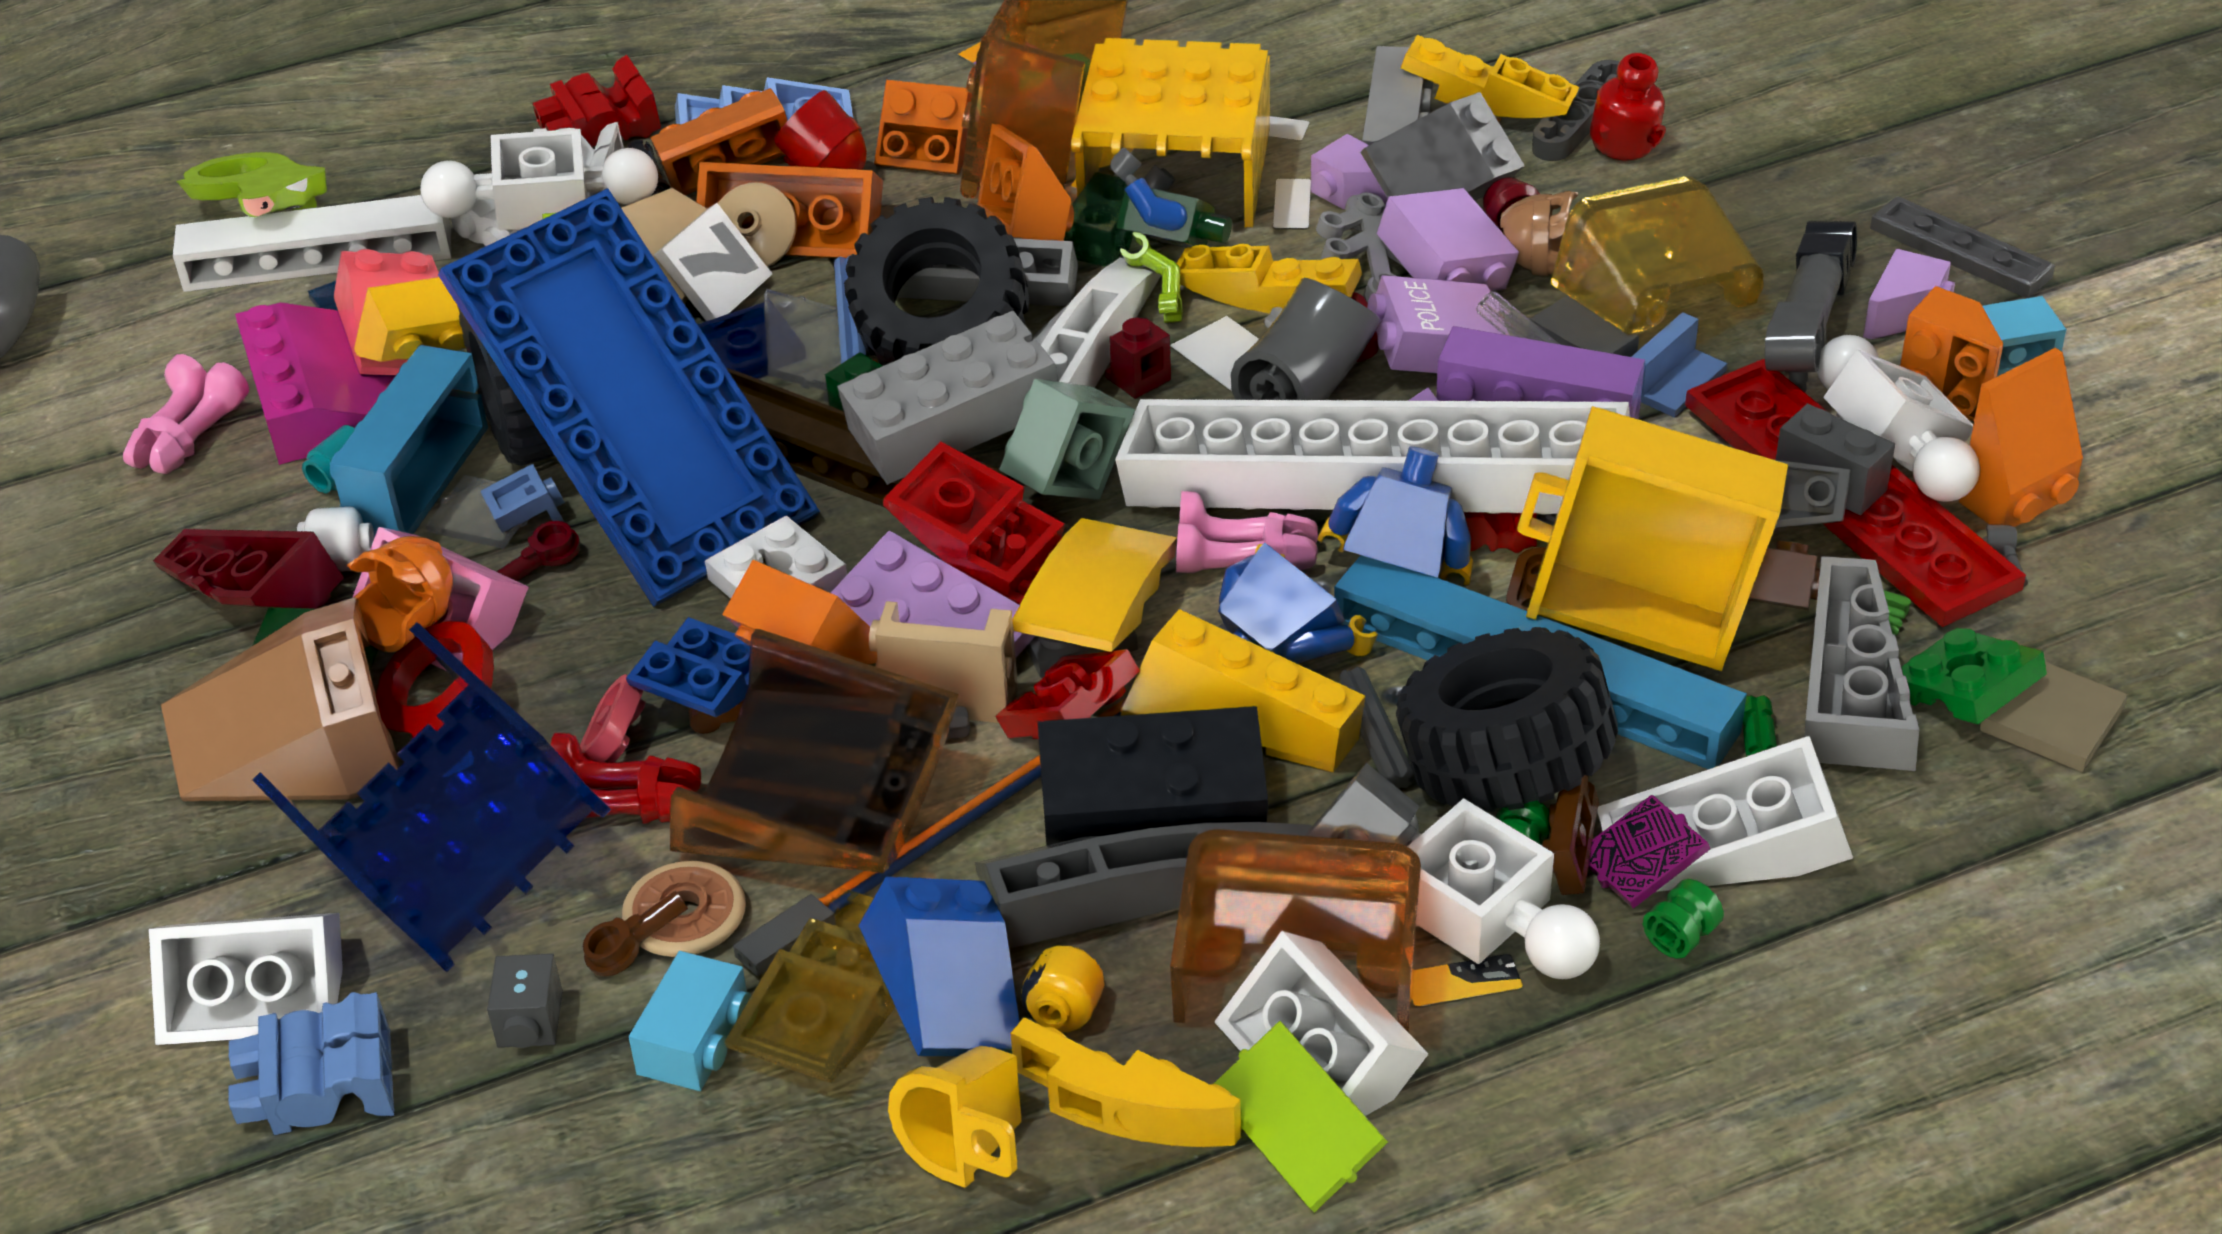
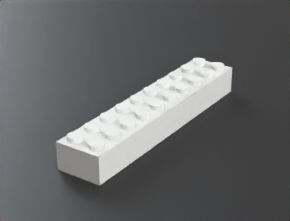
M1140 399L1115 461L1126 506L1150 508L1180 507L1181 491H1190L1201 495L1205 508L1333 510L1338 498L1362 477L1378 476L1382 467L1402 472L1408 448L1413 446L1433 451L1439 455L1432 481L1452 487L1451 499L1456 500L1462 505L1463 512H1487L1491 514L1522 513L1535 473L1543 472L1563 479H1569L1592 406L1630 417L1629 402ZM1540 492L1533 513L1542 515L1558 513L1562 496Z

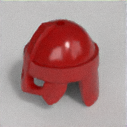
M826 90L817 93L800 107L774 138L776 146L786 155L783 159L789 166L863 170L866 164L867 149L861 134L862 128L851 116L849 117Z

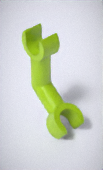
M1133 232L1132 234L1136 242L1143 246L1138 253L1131 254L1121 248V254L1130 266L1140 267L1145 265L1162 276V294L1159 295L1158 299L1159 314L1164 313V323L1182 321L1183 305L1180 295L1179 265L1152 249L1145 235Z

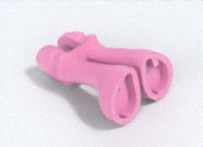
M185 354L175 355L166 365L164 374L172 395L168 402L150 418L141 419L138 428L134 429L124 450V462L131 467L139 469L145 468L150 464L153 471L162 474H169L184 464V458L194 455V442L198 436L225 414L237 409L249 393V385L246 378L232 365L216 363L206 373L202 365L192 357Z
M1181 491L1176 573L1193 574L1206 569L1229 567L1251 555H1255L1257 545L1264 543L1268 544L1279 554H1284L1285 559L1299 570L1309 569L1315 565L1317 559L1318 525L1309 518L1289 513L1284 516L1270 512L1267 517L1246 519L1212 517L1207 514L1199 493Z

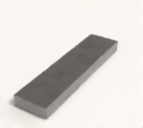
M1896 196L1872 215L1870 229L1932 257L1950 261L1951 265L2022 297L2030 298L2053 277L2054 264L1899 196Z

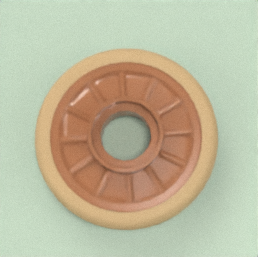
M682 861L661 866L643 876L628 892L622 908V919L625 921L634 914H643L675 890L683 902L696 903L698 907L693 912L679 915L640 942L639 946L651 953L676 957L678 951L696 955L708 951L728 939L743 919L746 900L739 881L727 870L707 862Z

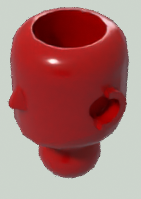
M1631 53L1618 63L1617 77L1609 79L1597 91L1590 126V136L1594 146L1602 154L1622 161L1637 160L1645 157L1662 141L1666 132L1665 126L1662 125L1665 99L1660 88L1655 85L1659 73L1658 66L1655 60L1646 54Z

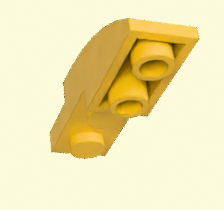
M1419 35L1414 39L1401 65V69L1439 85L1434 99L1448 104L1481 92L1493 114L1499 117L1547 118L1566 115L1579 90L1578 86L1569 83L1564 77L1556 74H1547L1529 66L1522 59L1510 58L1500 54L1493 67L1474 55H1464L1445 47L1442 42L1436 39L1424 38Z
M1237 244L1228 247L1195 245L1185 248L1177 261L1180 267V285L1215 301L1269 314L1274 307H1285L1302 278H1309L1320 282L1351 298L1362 276L1359 259L1327 257L1322 260L1284 258L1279 261H1273L1269 245L1251 246L1249 244Z
M1025 1017L1010 1033L1012 1054L1016 1055L1018 1073L1048 1088L1050 1112L1110 1135L1162 1145L1188 1147L1235 1146L1241 1138L1240 1099L1233 1096L1220 1085L1208 1084L1181 1071L1168 1060H1158L1136 1050L1127 1063L1122 1065L1105 1052L1093 1051L1068 1039L1059 1030L1053 1027H1043Z

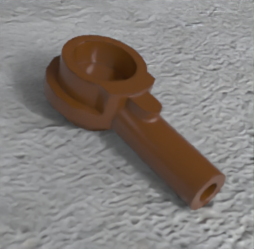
M676 890L641 915L634 914L625 921L622 918L616 917L612 921L603 922L595 926L586 935L583 942L584 960L587 967L595 975L603 977L613 976L627 969L639 953L640 942L688 910V907Z

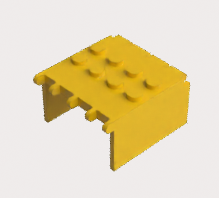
M1105 38L1104 44L1095 43L1071 140V150L1075 153L1078 219L1087 220L1104 147H1111L1112 154H1117L1122 148L1156 149V155L1164 157L1167 155V150L1201 151V158L1210 159L1212 152L1241 153L1242 160H1244V227L1253 228L1270 131V56H1268V50H1261V44L1230 43L1229 49L1222 48V42L1187 41L1186 47H1179V41L1144 39L1143 45H1137L1136 39Z

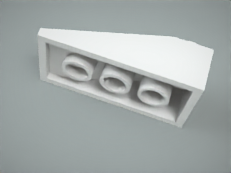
M1810 736L1598 806L1597 811L1602 831H1604L1650 795H1654L1674 814H1684L1688 826L1708 842L1711 849L1656 892L1672 890L1680 881L1685 879H1693L1706 886L1796 877L1853 859Z

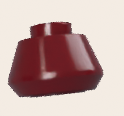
M1511 177L1502 178L1494 182L1485 192L1483 197L1484 212L1503 233V228H1500L1501 214L1512 204L1540 193L1534 186Z

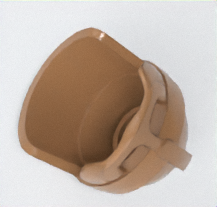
M1564 191L1555 195H1532L1512 204L1501 214L1500 228H1503V234L1519 251L1516 263L1525 269L1531 270L1532 275L1549 276L1551 274L1587 279L1590 226L1586 222L1575 220L1569 214L1570 205L1578 196V192ZM1561 207L1557 214L1552 215L1554 209Z

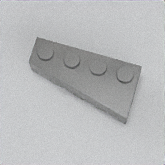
M1821 556L1805 737L1810 736L1820 763L1916 771L1920 730L1916 714L1913 715L1907 679L1902 673L1896 636L1892 634L1889 622V609L1876 560Z

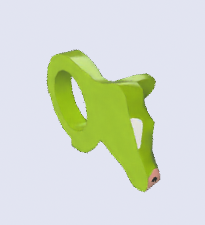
M271 152L235 154L208 160L190 168L183 174L184 179L176 181L191 199L225 200L238 198L241 211L249 217H258L269 212L289 209L294 211L317 208L315 197L327 192L325 167L300 165L285 155Z

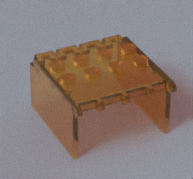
M1128 0L1003 1L981 39L980 49L977 52L976 66L972 67L966 85V91L972 93V98L965 108L962 119V128L968 129L960 192L964 197L974 198L979 191V187H981L992 123L1002 125L1035 146L1063 188H1066L1071 156V140L1095 43L1104 44L1105 38H1122Z

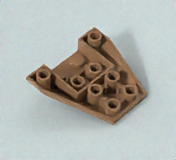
M357 597L305 612L161 704L179 794L183 801L354 799L401 784L403 779L393 738L381 720L364 648L370 645Z

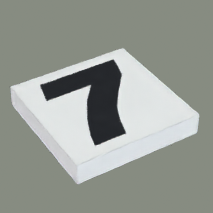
M718 203L709 207L654 254L711 327L719 323L772 275V272Z

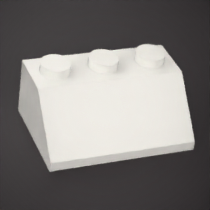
M339 913L175 924L149 929L155 1045L240 1039L258 1034V1016L276 1013L278 1019H280L285 1014L299 1010L320 1013L322 1012L323 1003L336 1004L338 1002L343 971Z
M1284 931L1280 932L1215 1020L1216 1025L1240 1051L1242 1049L1249 1050L1276 1023L1281 1021L1365 1116L1393 1101L1428 1056L1423 1047L1322 942Z

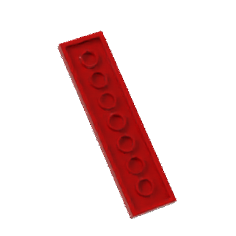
M1765 359L1687 390L1685 406L1732 447L1776 460L1780 428L1807 403L1825 410L1779 371H1767ZM1893 465L1891 466L1887 491L1861 516L1845 509L1842 522L1823 523L1826 528L1862 559L1876 560L1879 573L1941 627H1945L2022 591L2026 574L1936 500L1926 496L1912 480Z

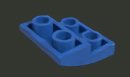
M688 617L667 645L658 641L653 642L626 677V680L630 686L717 717L738 705L753 692L768 676L779 660L774 647L765 645L763 650H758L739 640L734 633Z

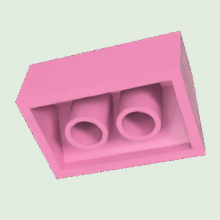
M379 527L370 550L377 549L399 537L418 535ZM441 546L442 555L451 568L453 588L446 613L433 625L444 621L465 622L474 627L493 650L511 634L529 587ZM368 572L361 573L353 597L371 583ZM452 653L442 656L431 664L457 676L462 666L463 653Z

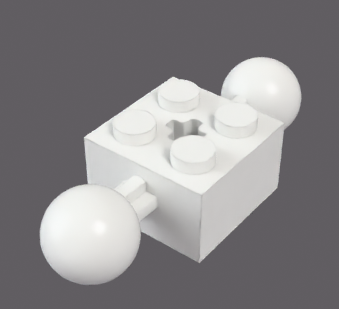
M580 129L491 135L492 173L474 175L462 163L441 161L432 165L425 172L421 180L420 192L427 208L434 214L444 218H456L466 214L473 208L477 200L494 199L498 230L513 229L519 231L542 220V214L557 213L586 199V192H600L608 188L616 201L624 205H630L650 197L658 183V171L650 156L635 148H623L613 152L602 166L584 167Z
M1856 335L1836 337L1822 348L1817 373L1821 383L1828 389L1823 398L1837 412L1836 417L1895 443L1893 458L1905 468L1913 471L1914 480L1918 488L1926 496L1937 501L1949 502L1963 498L1971 492L1980 474L1979 459L1973 448L1966 443V440L1972 433L1973 424L1926 376L1879 358L1874 346L1866 339Z
M1464 798L1422 834L1419 833V824L1415 814L1410 824L1417 831L1396 856L1387 850L1375 863L1378 865L1391 864L1390 908L1477 964H1480L1514 932L1525 937V949L1535 968L1555 979H1571L1583 974L1594 964L1600 949L1598 928L1587 913L1577 907L1565 904L1541 909L1550 901L1554 853ZM1355 828L1347 829L1348 839L1353 844L1358 846L1370 845L1369 839L1364 832Z

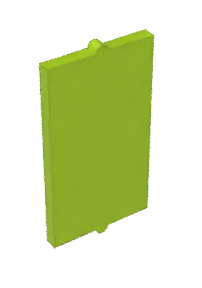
M1279 1021L1249 1050L1242 1049L1239 1052L1240 1059L1213 1084L1222 1086L1233 1096L1240 1099L1241 1128L1304 1203L1315 1213L1346 1182L1354 1183L1357 1180L1356 1173L1388 1141L1291 1031Z

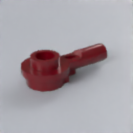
M563 521L543 523L528 538L529 546L521 551V556L496 572L519 581L541 565L551 567L564 565L578 554L580 550L579 536L575 530L571 529Z

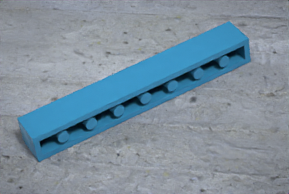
M1360 555L1334 586V597L1337 599L1345 619L1342 624L1348 626L1353 616L1361 615L1366 620L1362 633L1369 634L1375 631L1378 633L1376 641L1425 660H1429L1434 655L1440 657L1447 653V648L1460 642L1466 644L1474 641L1476 636L1490 633V636L1504 633L1506 629L1519 628L1521 631H1530L1532 627L1547 628L1551 633L1557 630L1569 632L1575 638L1579 637L1599 655L1618 723L1617 734L1700 767L1711 769L1719 766L1742 731L1747 693L1537 615L1536 620L1526 617L1527 611L1440 578Z

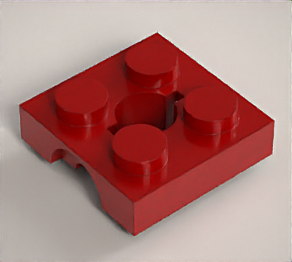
M1128 649L1064 656L1044 673L1045 676L1033 686L1037 695L1033 694L1032 691L1026 692L1019 699L1009 703L995 717L1007 738L1031 736L1032 739H1039L1038 721L1091 718L1099 708L1123 696L1126 692L1125 685L1140 670Z

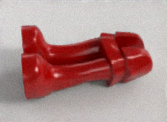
M556 732L553 734L550 744L549 771H543L539 781L538 815L541 822L560 824L574 819L617 814L639 815L643 824L657 819L661 823L689 818L693 814L697 802L695 793L700 789L701 768L685 761L669 757L664 760L651 755L646 760L597 762L584 757L575 735Z

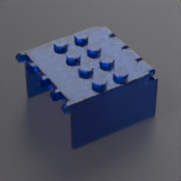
M417 622L409 630L458 682L463 690L436 715L444 724L438 731L427 724L397 753L405 762L396 770L388 762L357 792L364 800L357 809L347 801L321 828L261 772L252 781L377 908L416 942L442 969L448 972L455 965L448 953L474 927L485 936L493 927L484 917L516 886L526 895L534 886L525 877L556 846L567 854L574 845L566 836L592 811L604 818L611 809L583 782L538 731Z

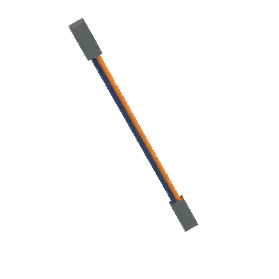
M1224 623L1218 626L1219 628L1228 631ZM1126 698L1097 717L1121 716V709ZM1040 755L826 896L817 899L814 895L810 894L733 945L735 957L758 977L835 926V914L882 883L885 877H891L1041 777Z

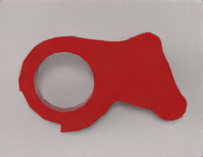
M444 621L423 629L406 646L392 656L379 680L376 700L381 720L386 728L398 732L411 733L413 736L408 754L406 773L395 792V806L400 812L419 820L428 817L448 793L479 780L483 770L494 757L509 758L515 756L518 752L517 740L490 707L489 703L494 671L493 651L474 627L465 622ZM452 653H463L462 666L458 675L441 695L425 704L407 706L408 693L413 682L429 664L442 656Z

